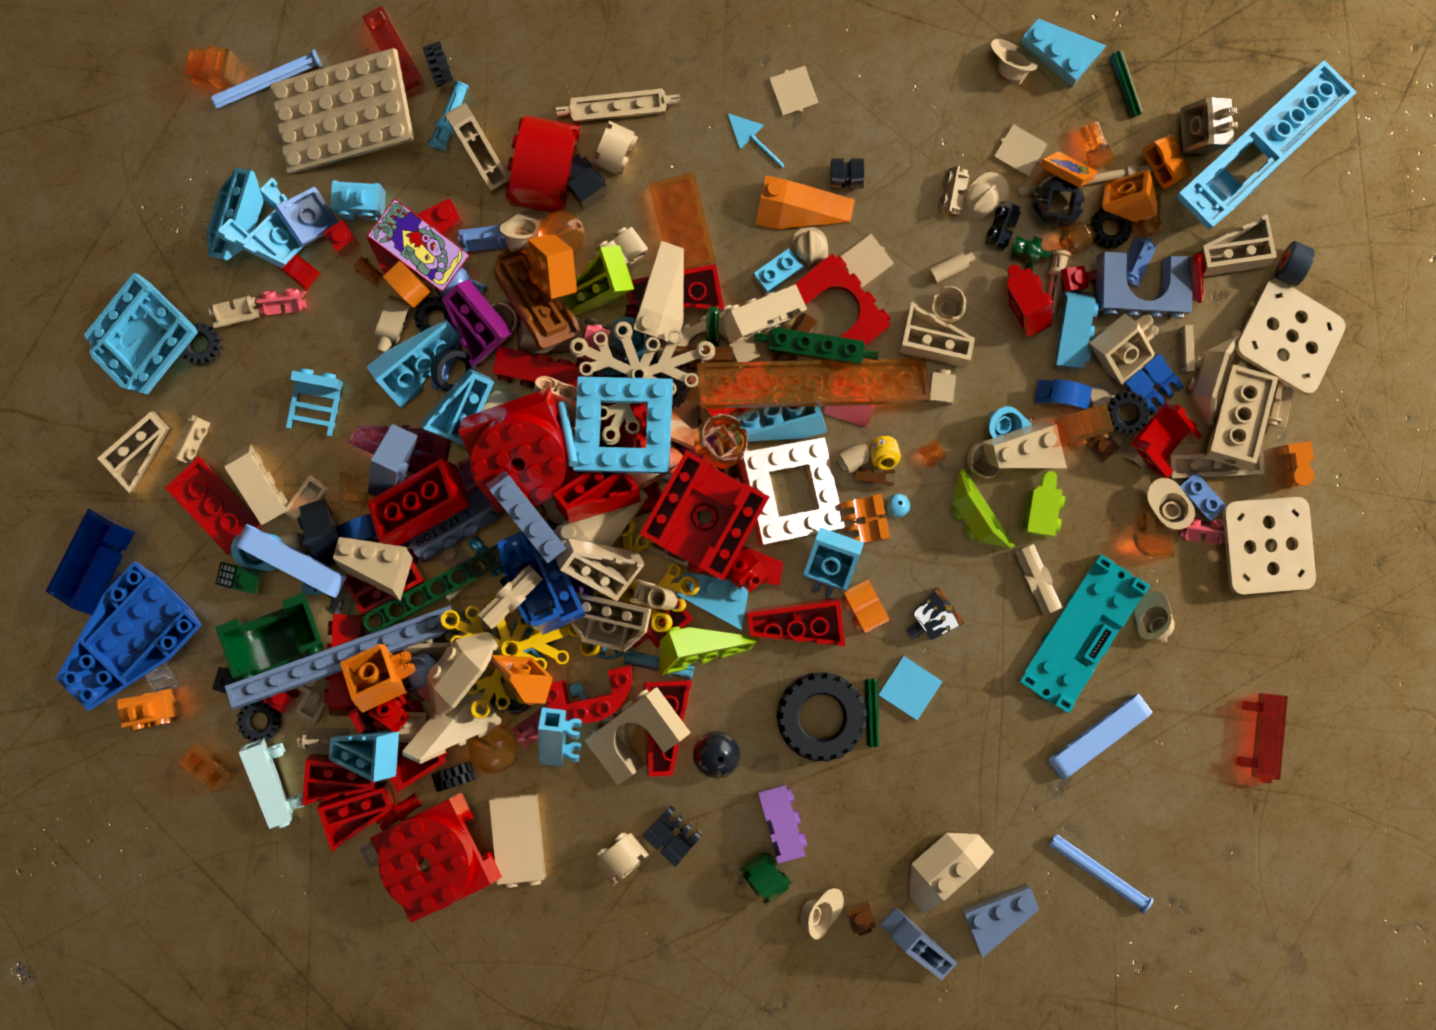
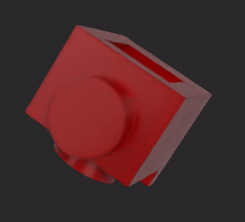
M291 689L266 698L264 702L285 714L290 712L301 693Z

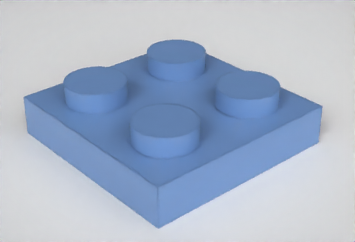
M315 187L277 205L275 208L300 247L324 236V231L339 222Z

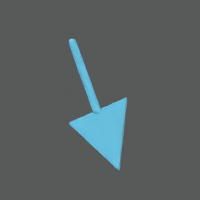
M728 114L740 149L751 139L779 167H784V164L754 136L764 126L763 124Z

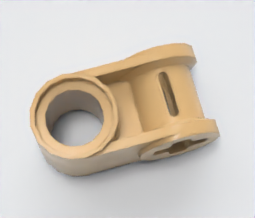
M635 580L637 586L634 597L630 599V602L661 610H672L676 606L678 598L675 591L649 581Z

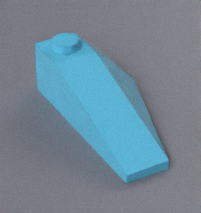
M445 319L385 351L371 362L367 369L379 385L402 408L423 389L422 384L428 376H431L430 368L435 356L444 349L452 348L460 335L448 320Z
M814 381L792 386L784 390L785 394L776 399L772 397L766 400L767 404L758 409H750L729 421L730 436L738 434L742 442L800 439L826 433L825 421Z

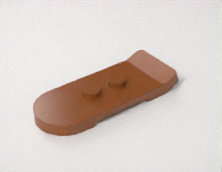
M510 249L504 250L495 260L494 276L531 333L537 348L544 350L578 336L581 330L568 305L564 304L561 297L551 299L531 282L529 277L531 264L527 257V250L519 249L515 252L510 251Z

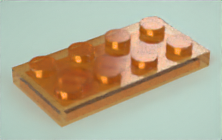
M694 172L649 183L663 241L684 248V270L715 263L716 258Z

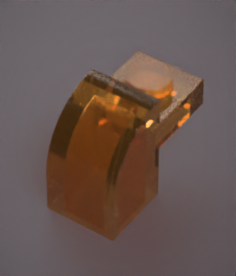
M1143 511L1138 521L1139 530H1142V534L1133 535L1137 549L1142 554L1151 558H1175V534H1156V514L1154 511Z

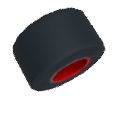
M1298 241L1291 242L1278 263L1275 272L1276 278L1294 287L1300 285L1312 266L1315 250Z

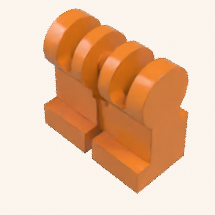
M1312 442L1277 446L1278 456L1284 455L1285 460L1284 482L1290 487L1311 484L1315 477L1314 471L1310 467V461H1314Z
M882 493L840 503L841 510L848 508L855 510L854 514L842 516L843 521H857V518H865V524L858 525V523H854L849 527H845V532H859V536L852 539L863 543L890 539L886 517L879 519V516L885 515Z

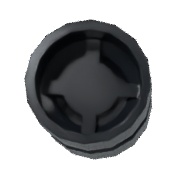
M831 158V188H844L846 185H849L850 188H864V158H851L849 162H846L844 158Z

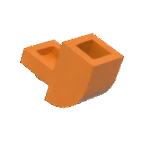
M401 261L383 276L393 289L412 307L417 306L421 301L424 302L432 291L425 282L420 280Z

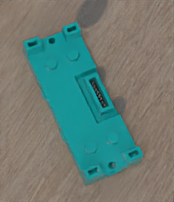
M1097 555L1073 594L1067 599L1066 605L1054 624L1042 638L1041 644L1017 682L1033 691L1035 695L1047 703L1050 702L1065 713H1070L1078 696L1092 677L1096 666L1103 655L1107 653L1111 646L1110 644L1119 630L1124 627L1136 605L1149 590L1150 585L1140 578L1134 577L1121 566L1115 565V562L1104 555Z

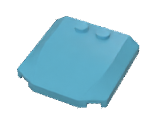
M133 273L84 335L85 339L89 340L91 346L89 351L92 359L120 387L149 394L198 332L195 326L150 282L139 274Z

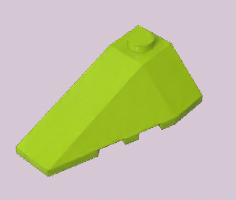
M680 627L671 628L660 640L659 673L660 675L680 672L689 668L688 665L698 661L703 665L721 655V658H726L749 651L759 642L758 637L690 627L680 629Z

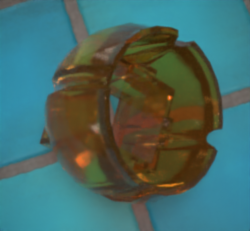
M727 414L711 416L707 421H703L696 430L694 437L695 451L697 455H701L702 459L710 463L714 468L724 469L732 467L746 453L749 443L746 428H740L741 422L733 416ZM713 435H716L728 451L722 456H718L707 441Z

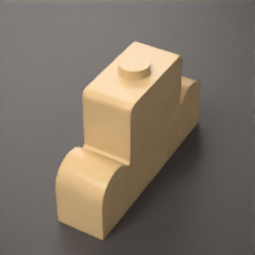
M464 102L446 113L445 116L490 191L510 180L467 104Z

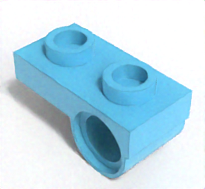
M789 248L754 272L752 277L763 292L769 294L783 281L802 269L803 265Z

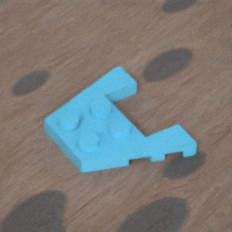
M271 178L260 189L263 200L275 209L277 205L288 199L284 194L281 195L276 187L278 184ZM276 210L250 234L231 218L215 234L217 237L280 268H283L304 247L299 246Z

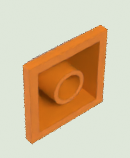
M1149 169L1105 183L1102 204L1105 211L1133 222L1148 220L1157 215L1158 203Z
M492 655L491 662L523 703L527 705L546 703L553 678L532 657Z

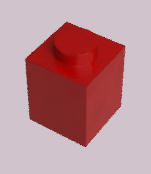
M343 220L323 232L340 256L360 244Z

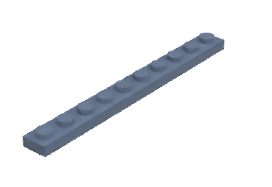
M451 606L444 607L227 685L225 689L231 708L235 710L341 672L340 662L378 644H385L389 651L394 653L455 631L457 629H444L440 623L442 614L447 610H452ZM447 617L445 619V622L448 625H452L454 623V619L452 617Z

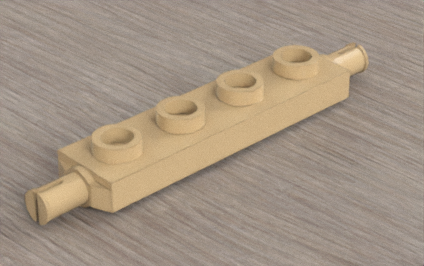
M662 88L571 98L570 106L556 107L557 117L571 115L574 123L665 113L667 105L680 104L679 94L666 96Z

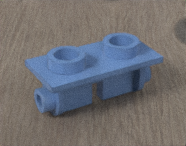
M500 225L459 230L458 241L460 247L466 252L507 248L505 235L499 230Z
M1136 236L1127 254V282L1139 287L1157 247L1149 237L1141 238Z
M1197 472L1181 483L1180 487L1210 522L1223 511L1224 502Z

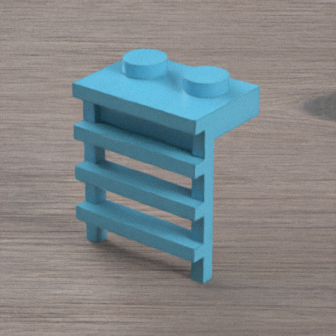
M300 368L299 372L292 371L290 380L294 381L295 384L286 428L291 429L293 420L327 426V436H332L343 382L336 379V375L323 372L322 376L313 375V370ZM298 393L333 399V406L329 408L297 402ZM301 407L331 413L330 421L294 415L295 408Z

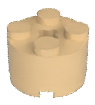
M609 121L608 128L605 129L591 164L617 175V172H623L629 159L625 157L627 151H632L638 137L634 135V131Z
M624 832L613 840L614 846L610 849H602L595 856L597 859L595 864L612 885L618 883L616 881L617 877L623 879L643 862L640 859L642 856L644 858L649 856L632 833L628 835Z

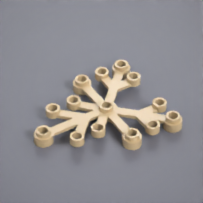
M627 322L616 324L614 335L623 343L630 365L612 357L608 346V337L602 331L597 332L593 338L595 344L599 346L600 352L590 348L582 338L572 340L569 346L573 356L577 358L587 356L596 360L592 363L583 362L580 365L579 370L585 377H589L594 372L607 367L628 375V378H635L637 371L644 373L642 378H656L653 375L662 372L684 382L689 388H695L698 385V376L694 373L687 374L674 367L696 359L709 361L715 356L714 345L711 342L703 341L698 344L695 350L671 358L677 344L683 338L680 330L672 329L668 334L669 340L659 362L649 366L655 352L660 349V341L655 337L649 338L646 341L647 348L639 362L631 340L633 329ZM621 327L627 328L625 335L619 334ZM678 333L680 338L674 341L671 339V335ZM599 335L605 336L603 343L597 342L596 339ZM651 341L658 343L655 349L649 347ZM577 343H581L583 345V349L581 351H576L574 349ZM705 346L710 348V352L706 355L701 352V349ZM585 365L591 366L589 373L582 371ZM691 376L696 378V382L693 385L687 383V379ZM673 383V387H674L673 395H674V394L676 393L677 388H676V385ZM616 403L607 407L601 406V409L607 410V415L601 417L602 421L615 414L611 425L602 431V440L607 445L613 446L619 443L621 439L619 429L624 418L628 433L634 435L640 431V424L635 420L630 406L631 403ZM631 423L637 424L638 427L635 431L629 430ZM609 431L615 432L613 439L607 438L606 435Z

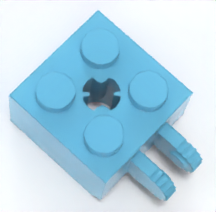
M333 181L330 208L338 216H341L343 220H355V217H363L364 221L377 222L378 218L380 219L385 212L386 191L380 183L366 184Z
M820 527L803 573V577L815 580L811 592L817 593L821 583L829 585L827 586L825 597H831L833 588L847 592L864 543Z

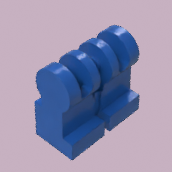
M1160 353L1154 355V358L1122 385L1127 392L1135 391L1136 394H1141L1146 399L1150 415L1156 411L1151 398L1159 406H1162L1165 402L1161 394L1152 387L1154 384L1158 386L1159 391L1168 399L1174 396L1169 388V384L1178 392L1184 388L1181 380L1172 372Z

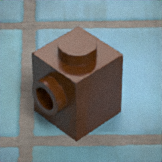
M868 901L845 908L853 934L858 933L859 936L866 935L872 932V928L876 927Z

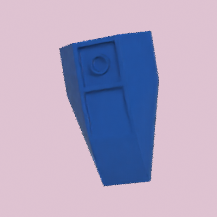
M134 561L101 596L55 679L90 711L170 660L197 632L202 624L193 609L159 576Z

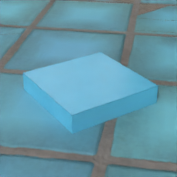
M903 656L878 695L918 720L943 681Z

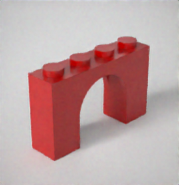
M832 253L795 284L805 306L821 293L830 289H840L849 293L857 303L858 317L856 323L840 337L862 340L865 346H867L890 327L891 323L889 320L891 318L884 309L879 310L874 304L876 299L869 291H863L859 286L862 284L859 278L854 273L849 274L845 269L847 266L845 261L839 255L835 256Z

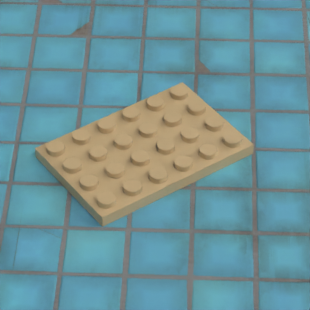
M394 48L270 84L286 170L289 174L414 140L398 52Z

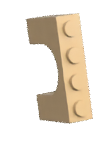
M731 305L724 307L725 310H719V319L727 314L726 309L732 307ZM706 316L698 319L699 323L690 327L689 324L682 326L681 333L683 338L677 346H687L695 338L706 334ZM719 320V337L725 340L729 347H733V356L739 368L760 359V354L752 337L730 344ZM658 339L660 341V349L656 353L660 360L663 346H666L668 342ZM657 342L653 344L654 349L658 345ZM687 367L678 368V370L684 369L687 374L691 373ZM693 376L688 381L691 382V385L695 384Z
M657 687L651 692L645 689L635 697L637 699L636 703L632 701L626 703L620 708L621 714L618 715L617 712H614L605 719L606 725L603 726L599 723L590 730L592 735L585 739V742L617 785L644 766L626 740L625 727L627 723H636L644 727L663 752H666L690 734V731Z

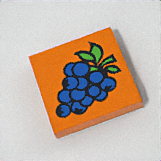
M1059 151L1044 158L1040 165L1042 169L1077 187H1082L1094 180L1098 174V171Z

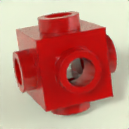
M747 549L734 561L729 570L733 575L730 580L739 589L744 586L750 593L770 574Z
M395 698L370 709L369 713L373 720L372 725L382 732L385 729L389 732H399L410 716L402 708L403 704Z

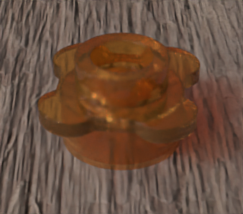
M933 440L926 447L922 446L919 451L925 457L926 465L929 467H934L936 462L947 458V453L943 451L938 440Z

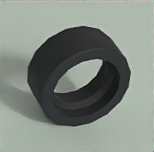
M449 348L442 350L435 356L431 364L432 380L436 386L446 392L455 385L448 384L442 377L443 366L449 359L454 357L460 358L465 363V372L468 369L477 372V365L471 367L468 353L460 349Z

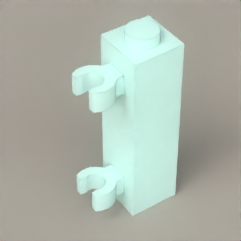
M263 738L241 746L239 755L269 829L273 827L280 829L286 827L292 821L294 815L292 809L303 807V793L288 799L272 758L284 755L286 751L284 745L281 742L268 748Z

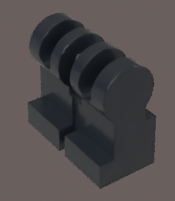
M671 805L642 834V837L657 851L663 845L664 848L660 853L676 867L703 833L698 829L691 837H687L686 833L694 825L689 822L686 826L679 829L680 833L674 837L671 832L680 826L685 816L681 813L675 821H669V817L676 810Z

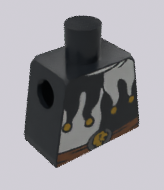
M936 587L911 613L916 622L907 628L906 631L914 641L924 633L929 640H933L963 625L965 622L941 589Z

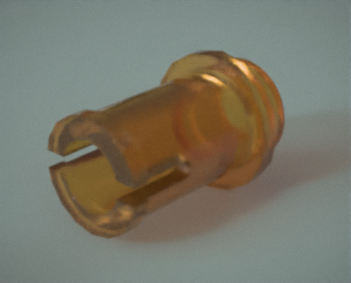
M360 257L353 266L356 269L355 272H360L373 285H376L380 281L379 278L381 279L384 274L368 262V258Z

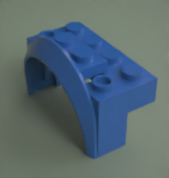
M522 531L498 541V556L507 583L509 581L512 582L522 571H517L518 568L529 563H533L530 567L543 579L525 596L526 599L518 606L529 628L541 631L542 635L586 616L568 574L559 569L556 558L547 563L530 540L524 536Z

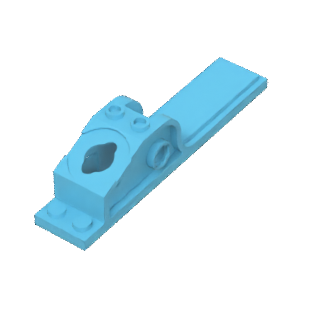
M1323 60L1188 184L1176 198L1210 230L1250 195L1288 156L1357 92ZM1253 142L1269 160L1241 185L1226 168Z

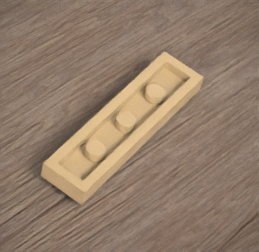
M1263 451L1259 452L1257 464L1250 471L1205 458L1206 454L1169 456V466L1173 470L1170 479L1189 478L1195 472L1201 478L1265 474Z

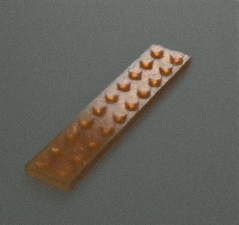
M925 358L878 359V361L864 359L861 365L828 360L711 362L697 363L696 367L699 379L698 389L701 409L929 404L931 401Z

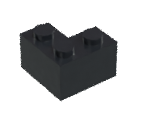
M578 153L572 158L567 188L585 211L607 195L605 190L607 185L598 170L596 172L592 170L594 167L587 157L582 159Z
M326 498L299 506L300 516L297 519L301 530H303L300 536L304 547H309L310 557L327 566L336 564L333 556L339 540V534L336 529L333 511Z

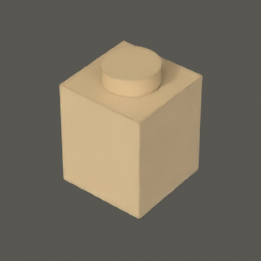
M937 369V373L933 372L930 376L928 402L951 405L953 403L956 375L950 374L951 371L945 369Z

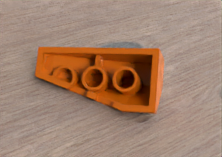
M766 175L755 225L783 230L794 227L802 228L814 225L850 223L855 199Z

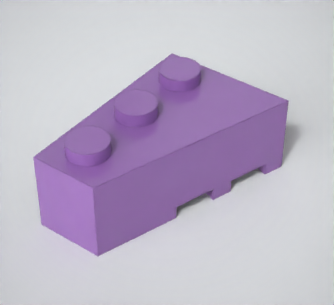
M785 784L758 791L778 864L805 856L803 848L807 847L804 833L799 834L797 825L801 824L798 811H793L790 802L795 801L791 788L786 789Z

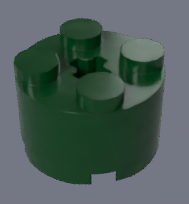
M760 851L738 869L744 873L742 876L757 896L760 895L763 898L762 902L768 906L789 890L788 886L792 882L784 872L776 869L775 866L778 863L770 853Z

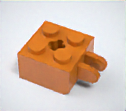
M555 234L528 239L526 253L531 264V270H529L531 282L551 299L577 292L573 249Z
M378 644L340 662L351 699L362 713L406 693L401 679L411 675L416 670L414 664L407 663L411 660L409 652L403 651L393 656L385 644Z
M174 689L117 700L121 727L129 726L130 731L151 727L150 722H153V726L173 722V717L180 716Z

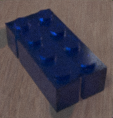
M88 508L46 592L72 609L93 615L116 568L123 557V554H121L122 550L126 551L135 532L113 518Z

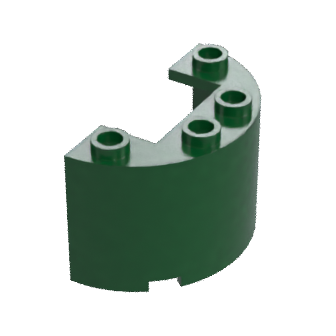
M304 592L283 600L284 608L244 624L238 619H234L215 627L234 680L241 681L321 652L323 643Z

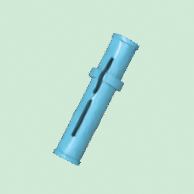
M629 649L626 651L623 664H630L659 672V657ZM688 665L689 668L687 670L666 674V676L674 675L691 680L694 665Z

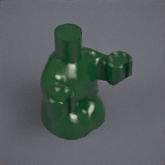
M1016 236L1010 257L1026 260L1024 270L1030 268L1033 272L1035 262L1039 259L1049 261L1051 252L1042 249V238L1034 236L1032 241H1028Z

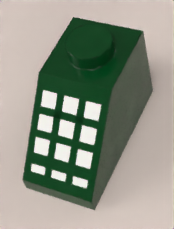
M220 562L215 584L248 593L261 594L266 572Z

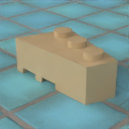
M911 301L899 353L967 368L971 360L975 338L951 324H946L936 318V315L929 314Z

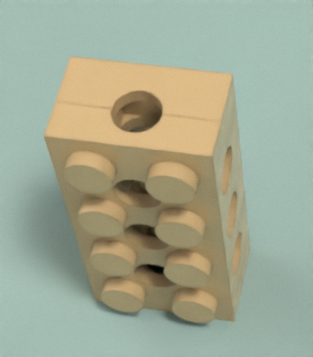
M1234 364L1231 366L1216 413L1205 458L1249 471L1257 464L1278 377ZM1243 393L1249 395L1250 399L1246 398ZM1238 415L1243 416L1245 420H1241ZM1232 436L1237 437L1240 442H1236Z

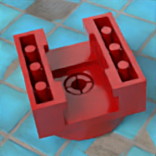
M550 387L464 417L458 432L471 459L473 478L480 490L489 498L495 514L505 509L486 484L504 470L534 507L545 503L553 497V493L584 474V472H574V466H569L562 430L556 419L559 416L557 403ZM520 458L524 460V465L523 463L516 462L514 459Z
M686 450L642 528L640 536L724 581L770 496L746 483L743 484ZM708 511L711 514L712 519L708 524H701L699 522L698 515L700 512Z
M462 792L370 837L378 855L381 881L389 895L403 906L410 923L435 911L442 910L452 903L490 886L502 877L491 852L480 855L466 827L465 822L474 817ZM424 858L429 861L430 868L426 865L420 867L424 863Z

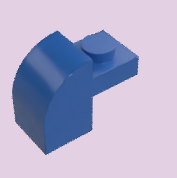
M1038 379L1035 402L1039 404L1060 405L1068 409L1089 410L1092 387L1067 380Z
M370 514L354 518L336 527L339 537L363 541L377 538Z

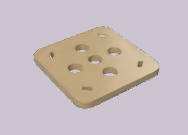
M1272 279L1264 285L1237 340L1236 352L1244 360L1267 374L1278 377L1279 381L1300 394L1309 395L1319 387L1346 327L1345 322L1339 315L1282 280ZM1276 294H1280V295H1279L1280 298H1277V299H1276V298H1275V295H1276ZM1296 312L1304 316V323H1299L1296 320ZM1268 319L1275 322L1276 330H1270L1267 327ZM1327 323H1330L1331 331L1328 330ZM1287 331L1294 333L1295 342H1290L1286 338ZM1306 343H1311L1314 346V354L1307 352ZM1278 350H1282L1285 352L1287 357L1286 361H1281L1278 359Z
M1289 497L1233 501L1224 506L1223 525L1230 589L1234 593L1241 595L1304 590L1311 588L1315 584L1316 571L1310 507L1304 498ZM1293 509L1299 514L1298 516L1292 513ZM1265 516L1270 517L1272 521L1269 529L1263 525ZM1288 538L1294 540L1295 546L1293 550H1289L1286 547ZM1268 539L1272 540L1274 544L1271 552L1265 548V542ZM1246 541H1250L1253 545V550L1250 554L1244 550ZM1270 562L1276 566V572L1273 575H1270L1267 571V566ZM1300 571H1304L1302 576L1299 578L1297 576Z

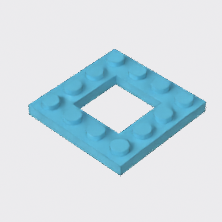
M578 377L575 450L578 464L574 466V472L669 474L673 379ZM601 403L648 404L646 448L599 447Z

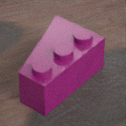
M470 280L458 283L442 298L453 326L456 325L462 338L460 342L468 352L471 367L483 362L513 334L512 330Z

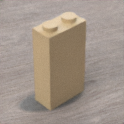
M538 794L491 798L489 805L495 863L502 875L497 880V885L503 884L504 888L517 887L519 882H527L528 886L541 884V880L546 878Z

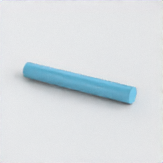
M566 402L557 403V409L569 466H576L578 460Z

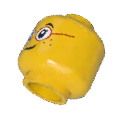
M880 436L869 444L870 459L876 468L890 470L899 463L901 455L897 441L893 437Z

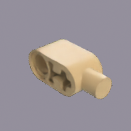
M391 295L388 297L375 330V336L379 337L375 349L385 352L391 348L392 343H399L412 311V306L408 302Z

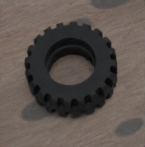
M827 672L805 674L794 680L785 689L779 700L777 710L779 732L787 746L802 758L815 762H829L833 759L844 757L843 755L851 752L862 738L867 716L864 701L857 689L841 676ZM821 694L833 697L838 701L843 710V723L840 729L833 736L824 739L808 735L803 730L799 720L800 710L804 702L812 696Z

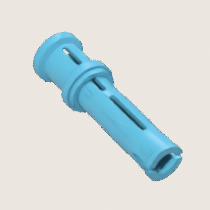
M455 81L441 119L437 120L434 124L436 128L432 138L428 139L427 144L440 151H447L446 144L454 130L445 114L462 104L465 94L469 89L468 85Z

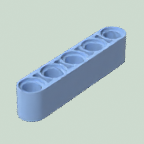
M248 524L243 528L235 546L335 598L347 578L346 575Z
M1137 693L1054 754L1048 760V763L1060 779L1064 780L1149 717L1153 712L1140 694Z

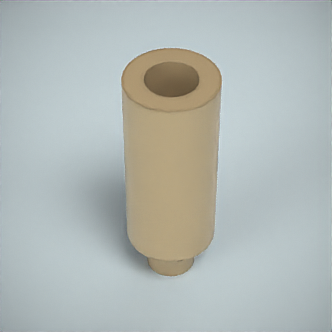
M961 252L930 268L929 272L937 284L969 268V263L975 260V256L972 252L965 255Z

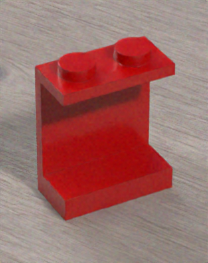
M1164 402L1130 445L1152 472L1169 478L1173 470L1166 463L1167 458L1186 435L1200 439L1202 435L1196 429V423L1185 415L1186 410L1178 404L1171 405Z

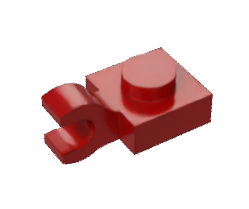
M1084 265L1061 269L1065 292L1089 288L1088 283L1096 281L1097 270L1086 272Z

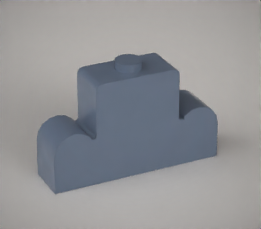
M896 907L881 922L880 926L889 934L894 942L939 979L943 980L956 966L957 962L940 945Z

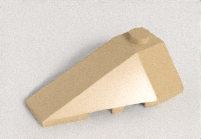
M470 688L469 691L474 692V691H476V690L473 689V688ZM479 691L475 695L466 693L458 705L441 718L434 713L402 751L403 756L421 764L444 754L448 747L455 744L462 746L466 744L467 739L477 735L480 738L488 734L501 723V718L491 705L490 712L486 718H474L471 714V706L476 700L481 698L482 693ZM482 706L476 707L475 710L478 714L484 713Z

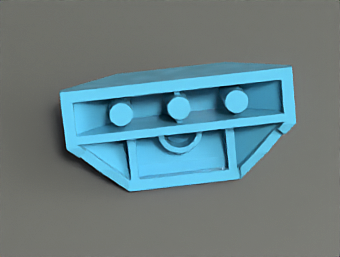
M234 168L232 175L227 178L220 188L206 232L209 248L208 256L228 260L243 250L215 235L230 218L248 234L256 228L263 205V198L253 171Z

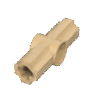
M1034 544L1016 551V557L1024 572L1025 583L1030 593L1034 595L1042 615H1047L1062 608L1052 586L1053 580L1046 566H1043Z
M528 565L512 582L509 581L495 595L496 598L478 616L493 629L509 612L512 613L526 599L525 596L543 579Z

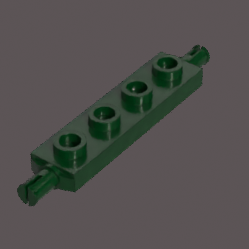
M772 327L769 334H754L753 342L767 343L769 352L853 365H861L864 359L878 361L879 351L865 349V343L862 340Z

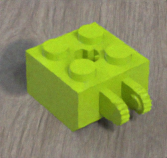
M1051 470L1044 473L1041 477L1040 486L1027 493L1021 534L1050 538L1054 537L1056 532H1060L1061 519H1058L1059 510L1064 508L1065 496H1062L1061 489H1056L1058 475H1056L1055 471Z

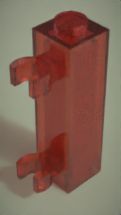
M380 6L363 15L362 18L380 51L391 48L397 50L405 93H413L419 90L424 81L383 7Z
M1259 693L1258 702L1243 701L1242 710L1257 712L1253 758L1238 756L1237 766L1251 767V776L1258 778L1260 783L1273 784V780H1280L1288 696Z

